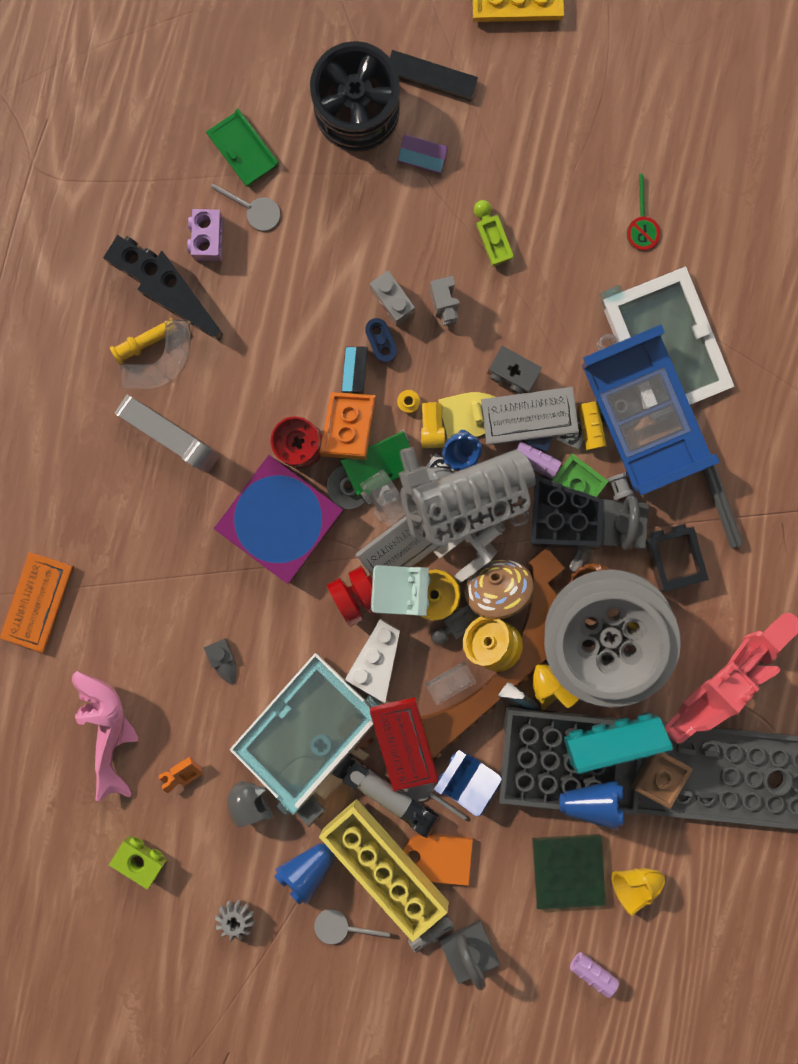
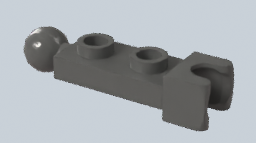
M467 604L444 619L447 627L435 628L432 631L431 639L435 644L443 645L448 642L449 636L453 634L457 640L465 634L471 622L482 616L476 614Z

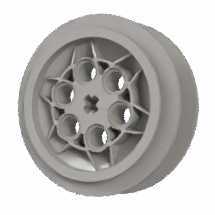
M600 570L585 574L564 587L549 608L545 623V653L548 664L559 683L571 694L583 701L607 707L626 706L640 702L653 695L667 682L678 662L681 644L680 632L672 609L664 595L652 583L636 574L620 570ZM611 608L620 610L616 616L608 615L607 611ZM588 617H595L597 622L593 625H588L585 623V620ZM630 622H637L639 624L635 630L626 628ZM611 631L614 637L610 638L606 633ZM588 639L594 641V645L591 647H585L582 643ZM626 645H634L636 647L632 652L623 650ZM606 653L613 655V658L609 661L601 659Z

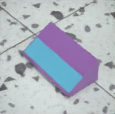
M404 134L398 162L441 174L448 147Z

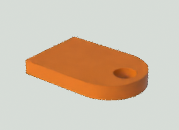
M418 834L407 841L403 851L406 854L412 850L419 852L420 858L414 863L431 882L469 886L472 837L430 834L428 838H425Z

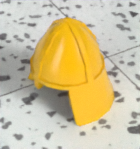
M537 665L535 667L533 688L535 697L539 700L542 710H545L556 699L566 708H570L579 700V698L571 694L559 683L550 666Z
M647 868L614 871L611 877L616 896L630 916H633L645 905L653 903L665 885L664 874Z

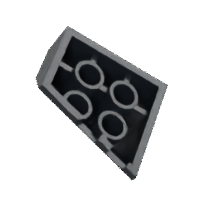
M535 475L531 544L535 547L604 550V500Z

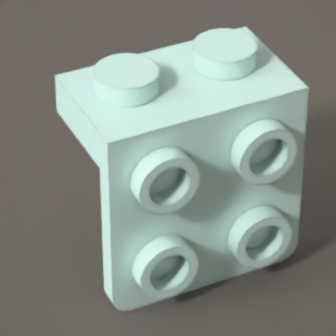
M376 565L373 569L372 612L426 616V610L429 606L427 598L428 586L430 584L429 568Z

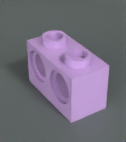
M192 209V217L188 218L189 231H192L191 239H188L187 243L188 253H191L195 261H222L223 215L221 211ZM203 221H211L207 228L200 227ZM203 243H210L207 250H200V246Z

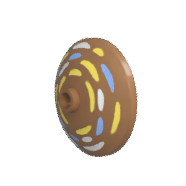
M507 559L493 560L468 577L464 590L465 598L469 607L476 614L488 619H504L519 613L528 605L533 595L534 583L530 572L522 564Z

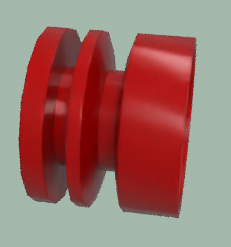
M292 416L284 418L276 424L271 434L270 443L273 453L279 460L291 467L303 469L311 467L321 458L319 452L323 435L314 424L305 418ZM299 439L304 442L301 449L295 447Z

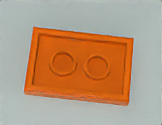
M331 392L319 452L320 456L366 460L376 404L375 395Z

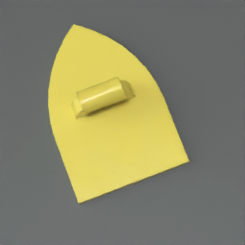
M470 392L439 399L438 402L442 403V419L447 440L461 429L468 431L476 437L485 434L481 399L494 398L495 396L486 393Z

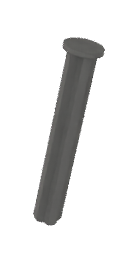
M713 465L705 468L703 472L731 548L740 547L744 542L717 467Z

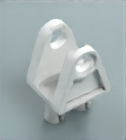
M499 522L483 530L441 545L434 553L440 559L463 540L467 543L470 541L478 551L476 553L477 557L454 576L460 584L490 562L496 555L497 550L493 547L491 541L501 535L505 527L502 522Z

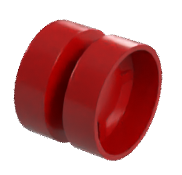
M362 566L348 573L352 584L350 587L341 578L327 584L336 606L350 627L364 620L360 609L361 606H364L371 615L375 614L371 610L373 578L371 575L368 576Z

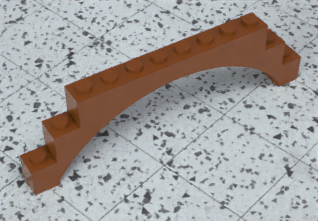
M547 547L541 549L527 562L531 567L534 591L529 602L525 622L520 632L523 649L519 660L510 669L495 672L483 686L465 699L448 708L421 716L434 761L444 753L443 749L448 744L452 746L460 740V734L465 729L469 731L478 724L477 719L482 714L486 716L495 709L496 706L494 704L501 699L498 697V694L507 683H511L514 686L524 684L530 678L529 673L537 665H545L548 662L545 653V623L549 608L557 596L548 583L551 581L553 584L563 575L561 571L565 568ZM355 712L339 726L338 731L346 739L365 717ZM374 726L354 747L355 751L360 747L363 750L373 742V736L378 741Z

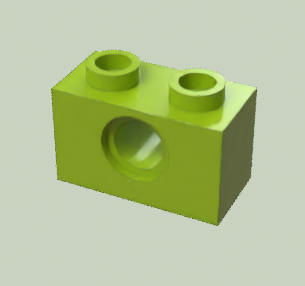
M128 836L117 850L109 866L148 890L167 859L164 858L160 851L156 849L151 850L145 846L140 838ZM135 856L142 857L144 864H138L135 861Z

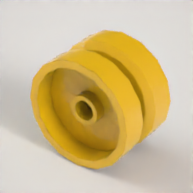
M437 569L429 570L430 584L427 592L429 606L426 610V616H420L432 621L444 619L453 614L460 604V585L456 578L448 572ZM433 590L438 591L439 597L437 599L431 598V595H433L431 592Z
M479 617L471 622L463 637V649L467 658L474 664L494 672L506 671L513 667L519 660L523 649L522 637L519 631L501 619Z

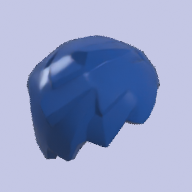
M463 429L453 434L443 448L445 464L456 471L475 465L482 454V446L479 439Z

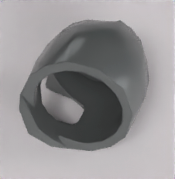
M240 781L232 787L227 797L230 817L237 828L260 820L266 821L273 818L272 811L263 798V793L267 789L244 781Z

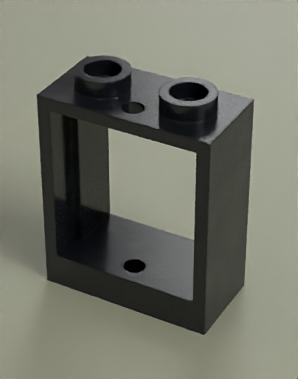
M686 524L672 527V532L664 533V530L650 533L651 537L646 538V547L660 592H667L709 580L694 526L686 527ZM687 535L697 572L667 580L657 542Z

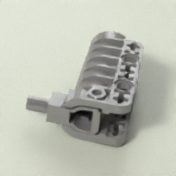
M413 447L400 451L405 471L399 473L403 486L401 488V501L410 533L417 540H427L431 544L438 546L445 545L522 514L530 506L527 488L535 485V475L528 458L519 450L510 451L436 480H430L427 468L418 465ZM518 498L522 499L520 507H510V504L516 503L518 501ZM503 511L500 516L495 515V513ZM420 525L423 526V535L417 533V530L420 529ZM463 527L462 530L458 533L454 531L455 529Z

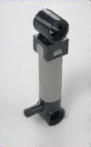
M350 753L331 773L335 777L342 779V782L354 790H360L408 823L415 832L425 838H428L441 819L433 810L419 804L402 791H393L392 785L375 774L369 769V766L354 758Z

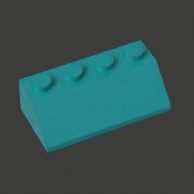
M651 712L637 715V719L629 720V718H622L616 720L613 725L598 724L592 726V730L583 732L582 729L569 732V736H565L564 740L570 764L577 773H582L673 750L660 717L655 714L652 715Z

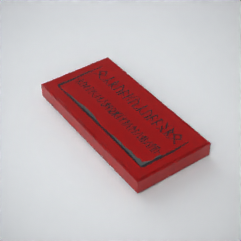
M416 697L370 707V715L393 791L438 782L437 771Z

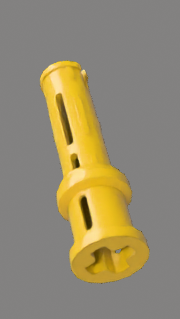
M170 318L135 338L133 336L128 337L127 341L116 347L111 346L110 350L118 364L122 365L124 360L134 355L139 356L144 348L179 330L173 319Z

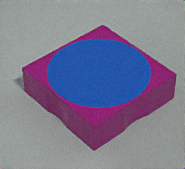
M268 455L213 529L285 583L290 584L310 558L314 548L327 535L344 510Z

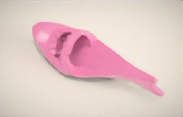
M77 671L72 676V683L79 693V699L86 702L91 701V703L79 708L77 714H75L76 722L84 725L85 722L98 724L95 756V800L101 802L107 795L114 792L129 798L131 797V791L128 784L116 774L113 768V753L115 747L122 743L137 742L138 736L135 729L124 716L122 702L116 690L105 681Z

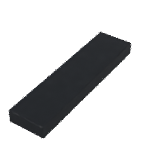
M392 50L390 59L397 69L399 79L471 102L478 77Z

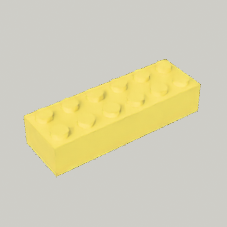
M358 799L352 802L323 828L319 838L412 942L448 913L449 901Z

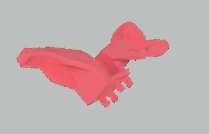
M787 612L777 618L764 632L756 631L746 635L742 639L743 643L734 653L728 664L712 679L707 680L683 702L678 713L666 724L665 731L668 737L673 742L682 743L697 731L711 730L727 718L738 714L759 690L758 685L780 672L778 666H761L758 663L761 661L769 665L778 657L782 648L798 634V618L794 614Z

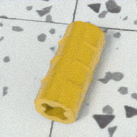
M594 401L578 405L586 450L606 447L598 402Z

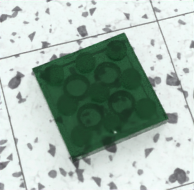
M600 834L532 838L537 909L606 905L602 836Z

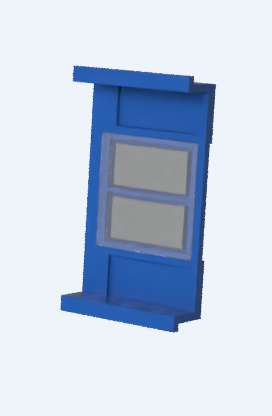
M662 324L583 357L584 363L582 364L586 378L598 402L635 492L639 491L640 495L720 463L717 454H710L661 338L665 333Z

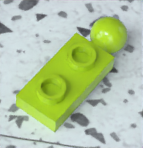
M480 200L474 206V214L482 219V221L476 223V227L491 266L494 267L512 260L514 255L498 215L490 217L492 211L491 204L486 200Z

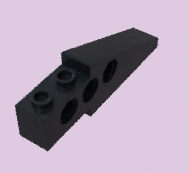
M117 235L103 259L111 266L141 283L137 290L143 296L215 340L220 341L223 332L164 252L161 251L157 255L148 248H145L143 251L137 247L138 243L132 238L126 236L124 239ZM134 255H138V260L135 263L130 264V258ZM152 267H158L156 274L148 275ZM177 279L176 285L168 287L169 280Z

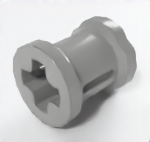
M627 472L607 478L608 482H611L615 494L614 500L634 494L633 490H630L626 479Z

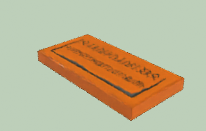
M29 552L0 639L44 653L74 566Z

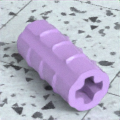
M522 441L519 442L515 449L521 451L528 458L534 471L551 480L561 465V461Z
M579 952L573 958L570 964V970L605 997L610 998L613 996L619 986L618 979L582 952Z

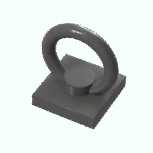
M632 495L628 496L625 501L603 499L605 509L604 545L622 547L625 551H630L632 548L645 549L649 503L638 502L637 498Z
M479 920L440 938L439 943L458 984L472 979L478 990H484L486 983L483 973L499 966L500 962L482 922Z

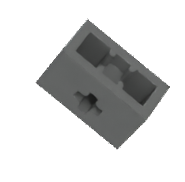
M501 346L487 374L491 375L490 379L498 384L504 382L511 386V391L516 394H522L530 391L542 367ZM517 369L514 377H511L509 370Z

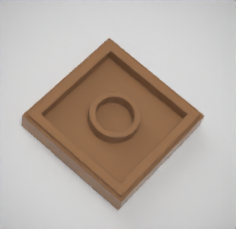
M664 752L650 755L631 788L671 809L693 768Z

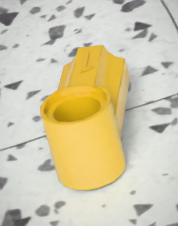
M422 403V448H444L445 432L444 427H442V403Z

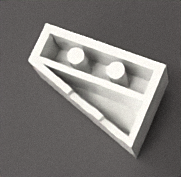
M380 618L345 678L349 683L384 703L386 701L400 629Z

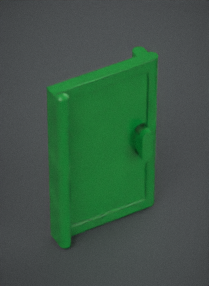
M239 108L235 109V113L206 131V134L246 187H250L253 182L279 166L278 160Z
M404 431L369 446L366 460L348 458L340 460L357 497L400 478L399 473L405 471L400 451L411 447Z

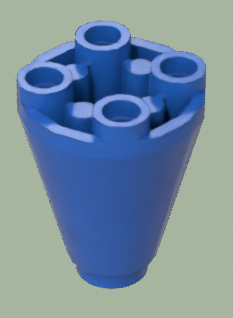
M609 781L566 791V794L561 793L560 813H566L567 816L609 829L619 830V826L624 825V810H620V801L624 800V786H619L618 781Z
M324 842L322 844L319 843L275 869L277 874L274 877L283 887L288 884L293 890L290 895L298 904L304 902L307 905L333 865L336 856Z

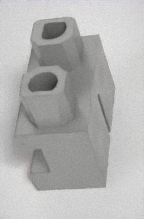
M453 276L430 281L429 293L435 316H441L443 326L455 324L458 319L457 310L460 302L456 298H451L455 288Z

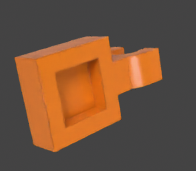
M188 757L170 769L171 773L164 772L160 774L159 779L165 783L162 785V789L169 793L178 784L181 783L185 786L203 775L201 767Z

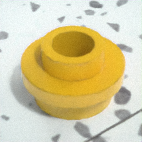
M405 390L399 394L397 404L401 411L412 413L418 409L420 398L416 392ZM405 398H412L413 403L406 405L404 403Z

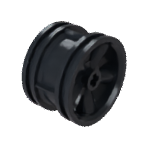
M349 41L330 48L319 58L311 74L310 93L316 122L323 136L336 147L352 152L371 150L384 143L395 130L400 112L399 76L390 57L372 44L361 41ZM373 77L384 87L372 88L369 80ZM333 83L339 85L338 94L324 97L328 88ZM370 101L384 107L383 111L371 120L364 108ZM344 105L352 109L351 123L334 117Z

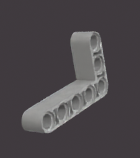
M126 394L115 411L116 415L181 456L184 461L198 470L209 473L220 456L219 453L128 394Z

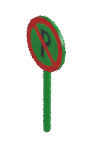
M641 173L639 175L640 217L634 219L629 224L626 235L628 242L633 248L645 251L657 244L661 232L655 220L645 217L644 175Z

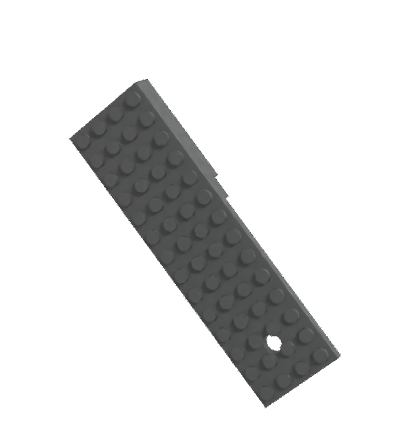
M506 706L499 771L501 784L497 792V798L501 804L560 809L561 793L566 794V791L609 781H618L619 786H624V800L620 801V810H624V814L637 815V813L798 829V735L714 727L711 730L697 731L682 743L673 742L669 738L673 750L664 753L693 768L672 808L669 809L631 788L648 756L582 773H577L570 764L564 740L565 736H569V732L582 729L583 732L592 730V726L598 724L613 725L616 720L622 718ZM662 722L664 728L668 722ZM773 772H780L783 776L782 784H779L776 788H771L768 784L769 775Z

